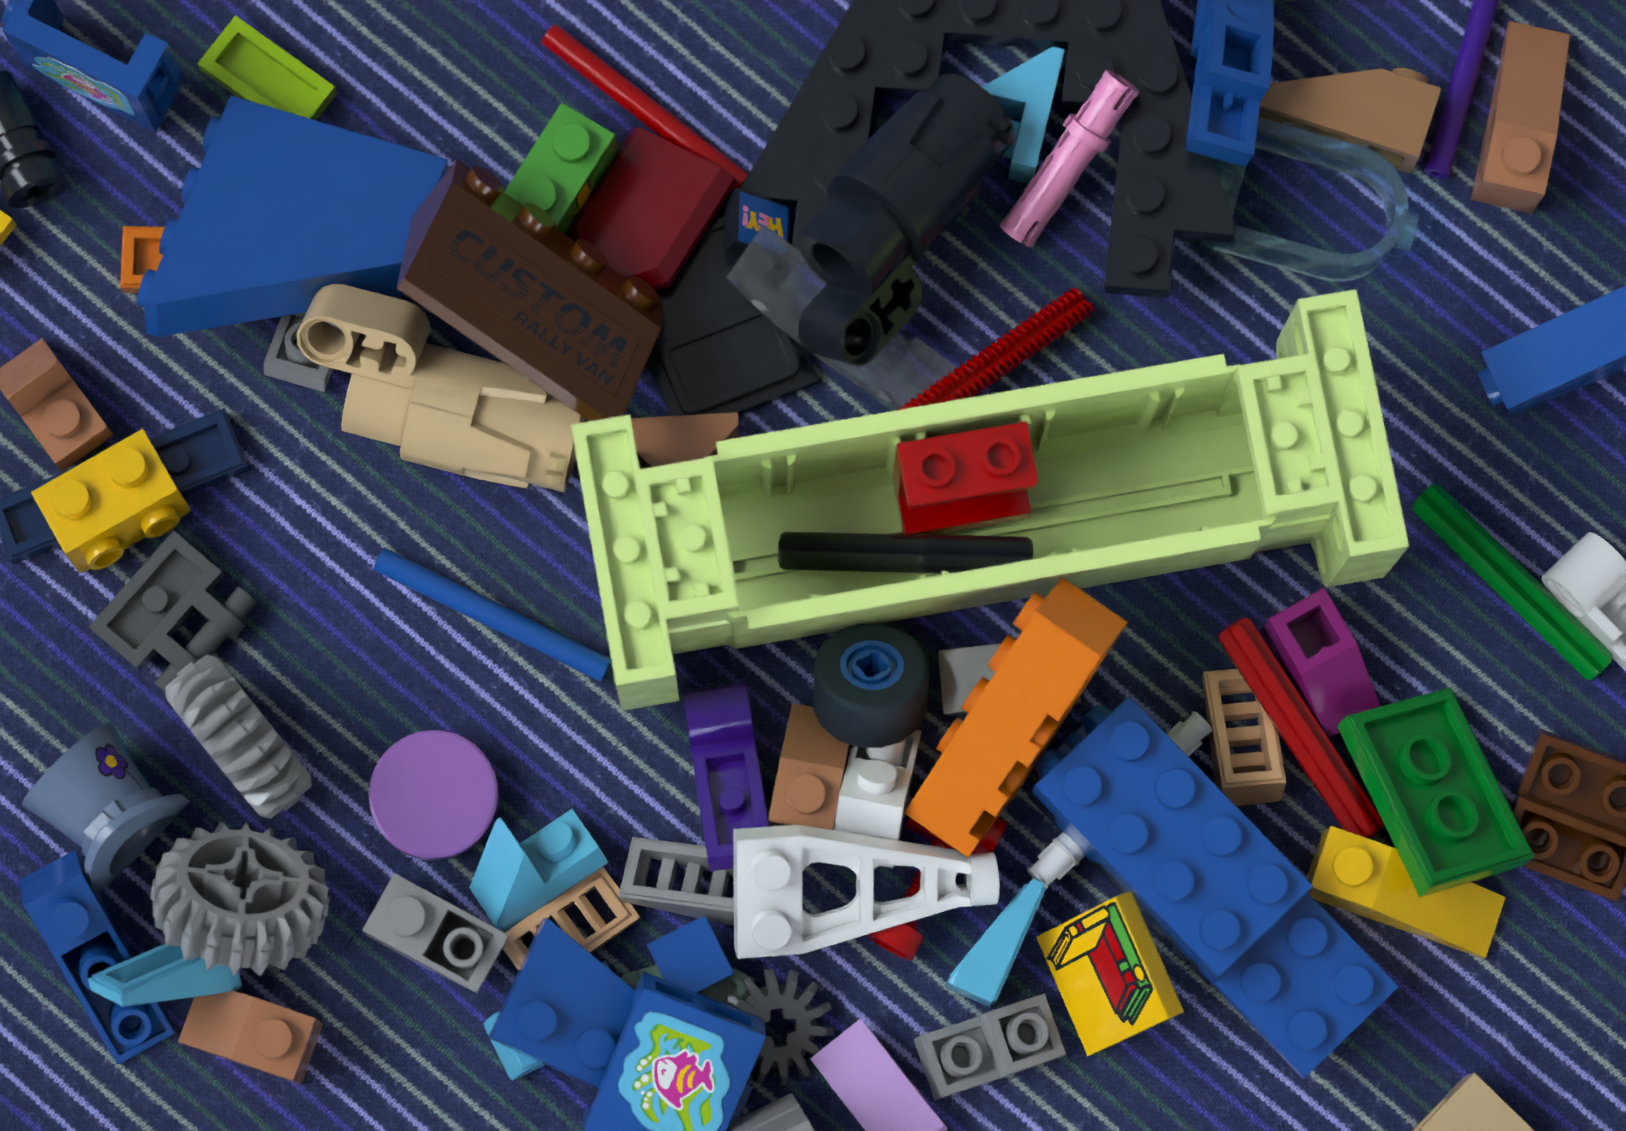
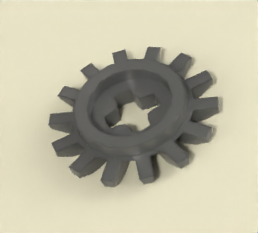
M774 968L764 969L766 986L758 988L751 977L747 976L741 982L749 993L748 997L743 1001L729 993L725 1002L737 1009L763 1018L764 1023L770 1021V1011L774 1009H780L783 1018L794 1020L795 1030L785 1033L784 1044L774 1046L772 1037L766 1035L755 1062L758 1068L753 1080L754 1082L762 1084L769 1070L776 1069L778 1085L783 1086L788 1084L789 1066L795 1065L803 1078L811 1074L804 1057L808 1052L815 1055L822 1050V1048L814 1044L816 1036H834V1027L817 1025V1018L828 1013L832 1008L829 1002L815 1007L812 1006L810 1001L819 989V986L814 981L801 993L796 990L799 972L790 970L785 985H779Z

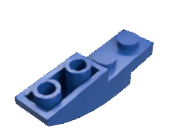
M1273 0L1197 1L1190 55L1196 57L1197 62L1185 151L1243 167L1254 156L1260 101L1270 88L1274 40Z

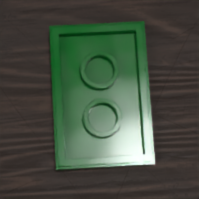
M1451 687L1346 716L1337 725L1419 897L1525 866L1534 857Z

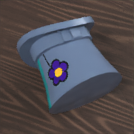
M105 723L82 737L40 777L25 796L22 807L53 825L82 848V853L86 857L84 864L85 877L92 888L100 892L106 889L191 801L183 794L163 796L157 788H151L128 754L114 724Z

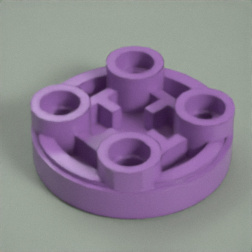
M429 730L402 738L382 755L371 777L369 805L376 826L387 841L405 855L417 859L439 861L466 853L489 834L498 811L499 787L489 760L474 743L451 732Z

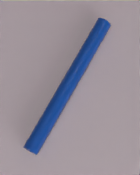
M387 548L381 551L376 560L374 571L600 682L604 680L611 666V658Z

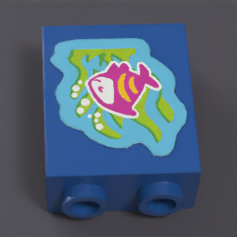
M9 0L2 17V23L5 25L2 31L23 67L156 133L185 81L169 43L145 32L129 63L125 64L59 31L64 17L55 0Z
M643 972L633 994L632 1010L593 1102L588 1103L584 1112L583 1131H726L765 1041L764 1019Z

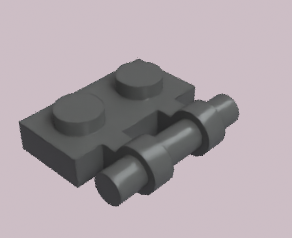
M173 531L90 624L89 628L139 671L146 666L156 653L160 654L170 665L154 684L166 694L165 686L178 677L176 674L191 662L193 664L206 654L211 656L227 637L232 641L245 627L241 621L253 609L257 601L238 586L221 605L209 593L225 575L218 567ZM196 609L208 622L187 646L182 648L171 636Z

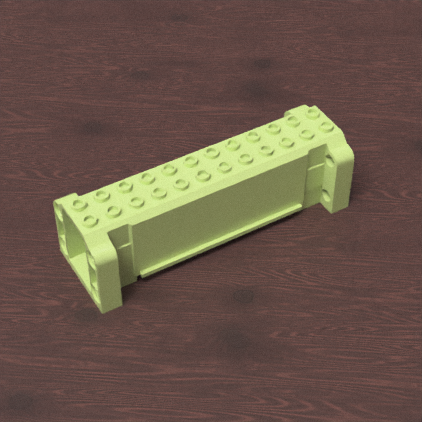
M1357 290L1298 299L1277 339V359L1226 366L1225 356L1220 354L716 442L718 455L651 468H639L630 415L572 424L571 428L612 666L622 711L679 701L672 654L729 645L735 649L839 631L858 624H880L1029 598L1035 591L1040 595H1046L1051 592L1062 577L1080 589L1250 559L1255 552L1311 543L1319 573L1325 587L1385 577L1408 549L1409 542ZM1027 421L1038 477L1036 487L1027 489L1031 509L1030 518L936 535L1028 537L1033 543L1032 560L952 574L947 571H941V573L784 570L780 568L778 562V541L780 534L783 532L903 534L893 484L897 443Z

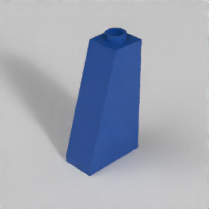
M1626 285L1482 351L1481 354L1488 368L1477 373L1493 407L1504 402L1507 410L1512 415H1516L1626 369Z

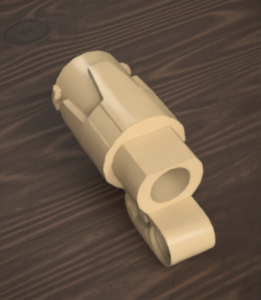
M344 284L326 285L315 293L298 329L297 344L302 354L310 361L321 366L352 373L343 408L341 431L401 446L400 458L413 463L525 489L528 488L530 483L560 492L566 491L576 461L571 425L586 422L583 416L506 363L425 343L430 333V322L426 314L415 304ZM327 322H330V323L336 325V326L339 327V328H336V327H334V326H331V325H329Z

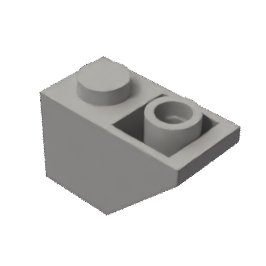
M395 873L362 929L369 938L477 994L509 938L508 934Z

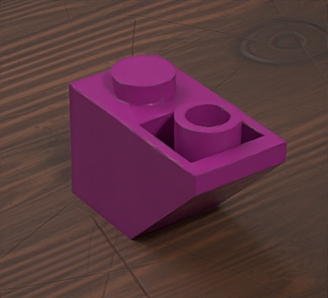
M1325 588L1272 616L1260 630L1262 636L1328 738L1340 733L1337 725L1346 716L1381 707L1358 644Z

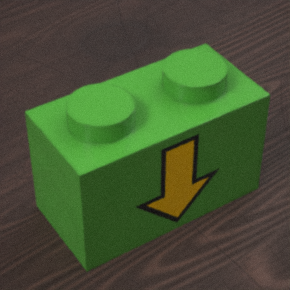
M561 102L504 192L523 206L526 203H532L543 209L555 221L556 229L567 236V230L618 152L616 135Z

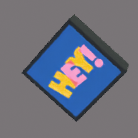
M740 188L733 190L725 200L724 252L775 269L780 268L789 261L791 206Z

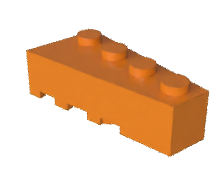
M1063 577L1046 598L1035 591L1013 623L1022 632L1017 639L1009 634L992 656L987 667L995 672L990 680L983 676L968 695L961 707L968 715L964 721L957 717L936 747L942 755L904 813L960 853L969 857L1023 786L1034 769L1033 765L1043 755L1128 622Z

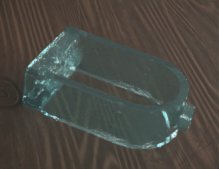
M1258 117L1255 148L1350 174L1368 183L1381 198L1386 211L1387 228L1385 237L1372 248L1355 254L1333 253L1236 225L1235 243L1193 239L1188 241L1189 243L1318 279L1342 282L1355 280L1373 272L1388 258L1393 248L1409 252L1417 230L1419 215L1408 212L1407 192L1400 175L1391 163L1377 152L1356 144ZM1213 158L1231 215L1233 216L1246 166L1243 167Z

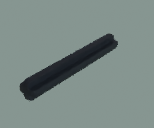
M783 532L780 534L778 541V562L780 568L784 570L941 573V571H947L952 574L1033 559V543L1028 537Z

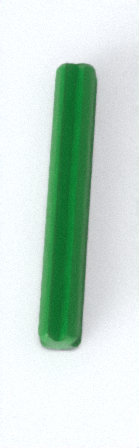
M1434 483L1429 486L1414 501L1412 505L1413 511L1581 676L1587 680H1592L1611 663L1613 659L1612 653L1439 484Z

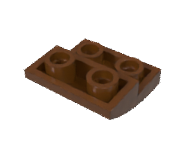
M1540 729L1511 805V810L1534 854V857L1524 867L1618 902L1626 882V760Z

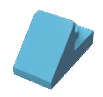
M1051 47L982 87L1001 105L1008 117L1021 120V122L1011 120L1016 135L1012 146L1002 156L1012 159L1008 179L1030 183L1035 175L1065 49Z
M573 809L520 844L502 818L499 817L494 823L469 888L495 928L505 932L607 864L608 861Z

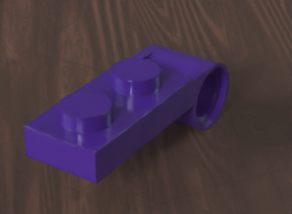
M746 682L682 691L709 872L734 868L733 829L769 827Z

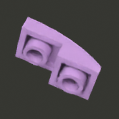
M861 1018L810 1058L865 1131H946L948 1129L914 1083L905 1075Z

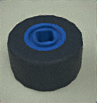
M858 624L839 630L824 641L815 657L813 710L821 726L837 740L856 747L882 748L902 742L919 728L927 713L929 660L921 645L899 629L884 624Z

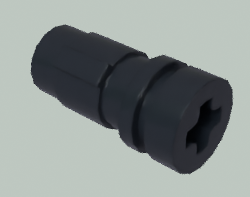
M0 71V186L10 207L27 208L45 202L59 194L65 188L67 180L58 160L54 159L56 155L51 144L41 139L39 126L25 95L20 92L13 74L8 71Z

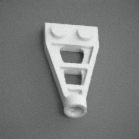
M804 825L733 829L734 948L738 959L804 954L957 907L996 905L999 900V872L993 852L971 854L969 857H966L954 849ZM815 862L846 866L856 873V896L844 907L820 914H810L802 908L803 870ZM880 865L916 867L920 870V890L911 897L877 902L873 899L874 869ZM958 872L964 873V884H956L955 878Z

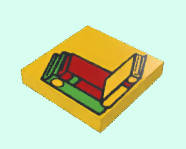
M1131 891L1118 895L1036 937L1087 1056L1105 1050L1184 1013Z

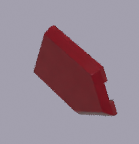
M633 127L567 230V234L574 242L582 239L594 245L605 255L608 260V266L627 279L629 276H636L644 280L656 291L672 285L737 181L723 168L640 127Z

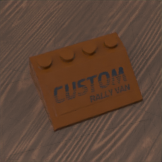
M456 159L412 216L397 289L588 421L624 416L661 330L663 303L659 301L660 298L657 292L644 280L636 276H629L627 279L608 266V260L605 255L591 243L582 239L574 242L556 229V223L551 216L540 207L532 203H526L523 206L503 192L504 187L502 183L489 171L479 166H473L470 169Z

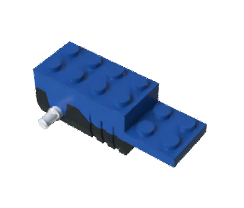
M1130 696L1114 711L1097 704L1080 721L1082 726L1077 731H1073L1057 750L1051 748L1033 765L1040 781L1034 786L1029 799L1059 829L1061 834L1054 838L1053 842L1037 856L1039 860L1031 868L1029 867L1027 871L1034 879L1045 883L1044 887L1047 889L1056 878L1060 880L1069 870L1077 866L1084 857L1120 894L1131 891L1141 914L1144 913L1151 921L1150 925L1162 938L1166 936L1174 945L1173 949L1185 962L1189 960L1197 969L1195 972L1207 985L1212 984L1302 1079L1305 1078L1399 986L1308 893L1313 885L1189 758L1203 744L1201 740L1213 731L1201 715L1193 711L1187 720L1183 723L1179 721L1166 734Z

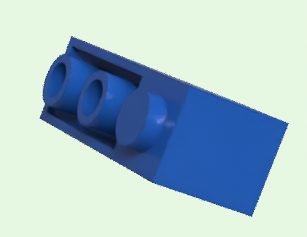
M76 849L18 880L24 908L117 1065L175 1034L160 1002L123 1007L91 991L88 978H91L93 974L133 958L135 955L101 891H95L85 877L84 862Z

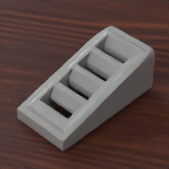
M632 837L618 896L621 901L694 918H700L705 915L708 921L734 926V893L733 898L725 897L730 876L734 877V868L711 871L713 874L708 895L699 894L704 870L709 871L706 846ZM652 859L662 861L656 888L645 887ZM678 865L687 866L681 891L672 890Z

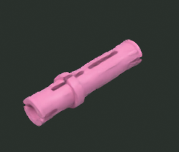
M1105 70L1094 91L1078 113H1070L1063 123V126L1067 129L1060 137L1059 142L1038 169L1015 206L1012 207L1008 215L1000 223V227L1009 236L1020 243L1023 241L1027 247L1032 248L1035 245L1044 227L1061 206L1089 162L1092 161L1098 151L1104 153L1111 143L1108 136L1125 110L1128 109L1134 98L1140 93L1133 84L1120 75L1116 76L1113 71Z

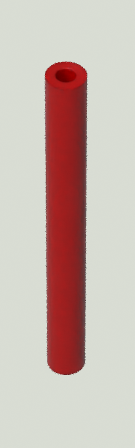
M554 24L547 31L541 41L543 46L662 139L727 171L737 181L731 192L736 188L741 189L748 176L747 172L560 26Z

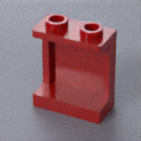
M1027 421L897 443L893 484L903 534L936 535L1030 518L1031 509L1027 489L1036 487L1038 477Z

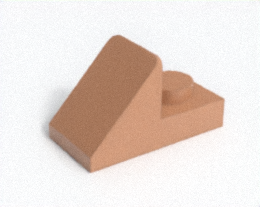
M43 338L0 368V390L61 472L113 436L111 430Z

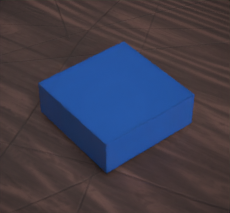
M705 915L647 944L663 979L694 992L700 993L734 976V972Z

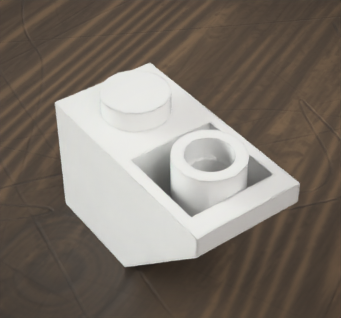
M916 730L902 742L882 748L856 747L852 745L838 799L834 824L835 831L900 841L905 818L904 812L907 808L921 731ZM880 865V866L893 868L894 865Z

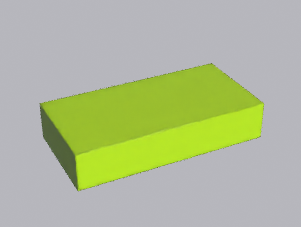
M236 15L197 63L201 72L238 98L313 120H317L337 95L334 85Z

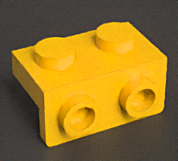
M143 429L31 492L62 550L79 573H84L90 569L99 570L112 565L121 558L126 548L146 537L156 538L168 533L177 526L180 518L191 510Z

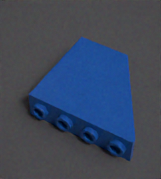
M230 95L222 117L212 116L208 123L202 145V150L206 155L201 167L192 166L186 175L181 193V202L185 203L179 219L170 217L164 227L159 246V253L163 257L157 271L151 269L146 271L139 288L137 305L145 309L146 334L162 337L307 312L315 293L323 286L330 284H344L390 297L406 295L397 289V283L411 219L447 172L448 159Z

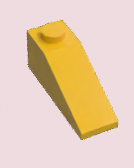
M1330 826L1321 834L1306 878L1313 885L1308 893L1315 900L1483 959L1487 956L1506 898L1472 882L1419 897L1397 849L1334 826Z

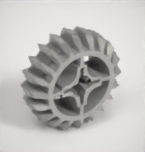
M206 654L193 664L191 662L176 674L178 677L165 686L167 701L224 774L260 816L271 819L281 810H288L300 800V795L312 787L310 773L218 658Z
M220 822L213 833L196 827L190 839L176 838L173 848L170 852L163 853L162 860L157 865L156 878L153 879L150 899L153 901L152 909L155 918V928L163 930L167 946H181L184 960L198 957L204 959L207 971L216 965L230 967L233 976L236 975L240 968H251L256 974L261 976L268 964L285 970L292 958L304 959L311 944H316L319 935L323 932L330 898L327 896L328 887H326L325 869L316 866L314 863V852L298 851L296 838L276 839L272 827L263 833L251 831L247 822L241 830H230L225 824Z

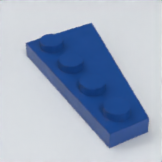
M544 918L538 927L488 1038L598 1089L632 1010L635 990L552 921ZM748 1083L744 1087L730 1122L740 1118L753 1089Z

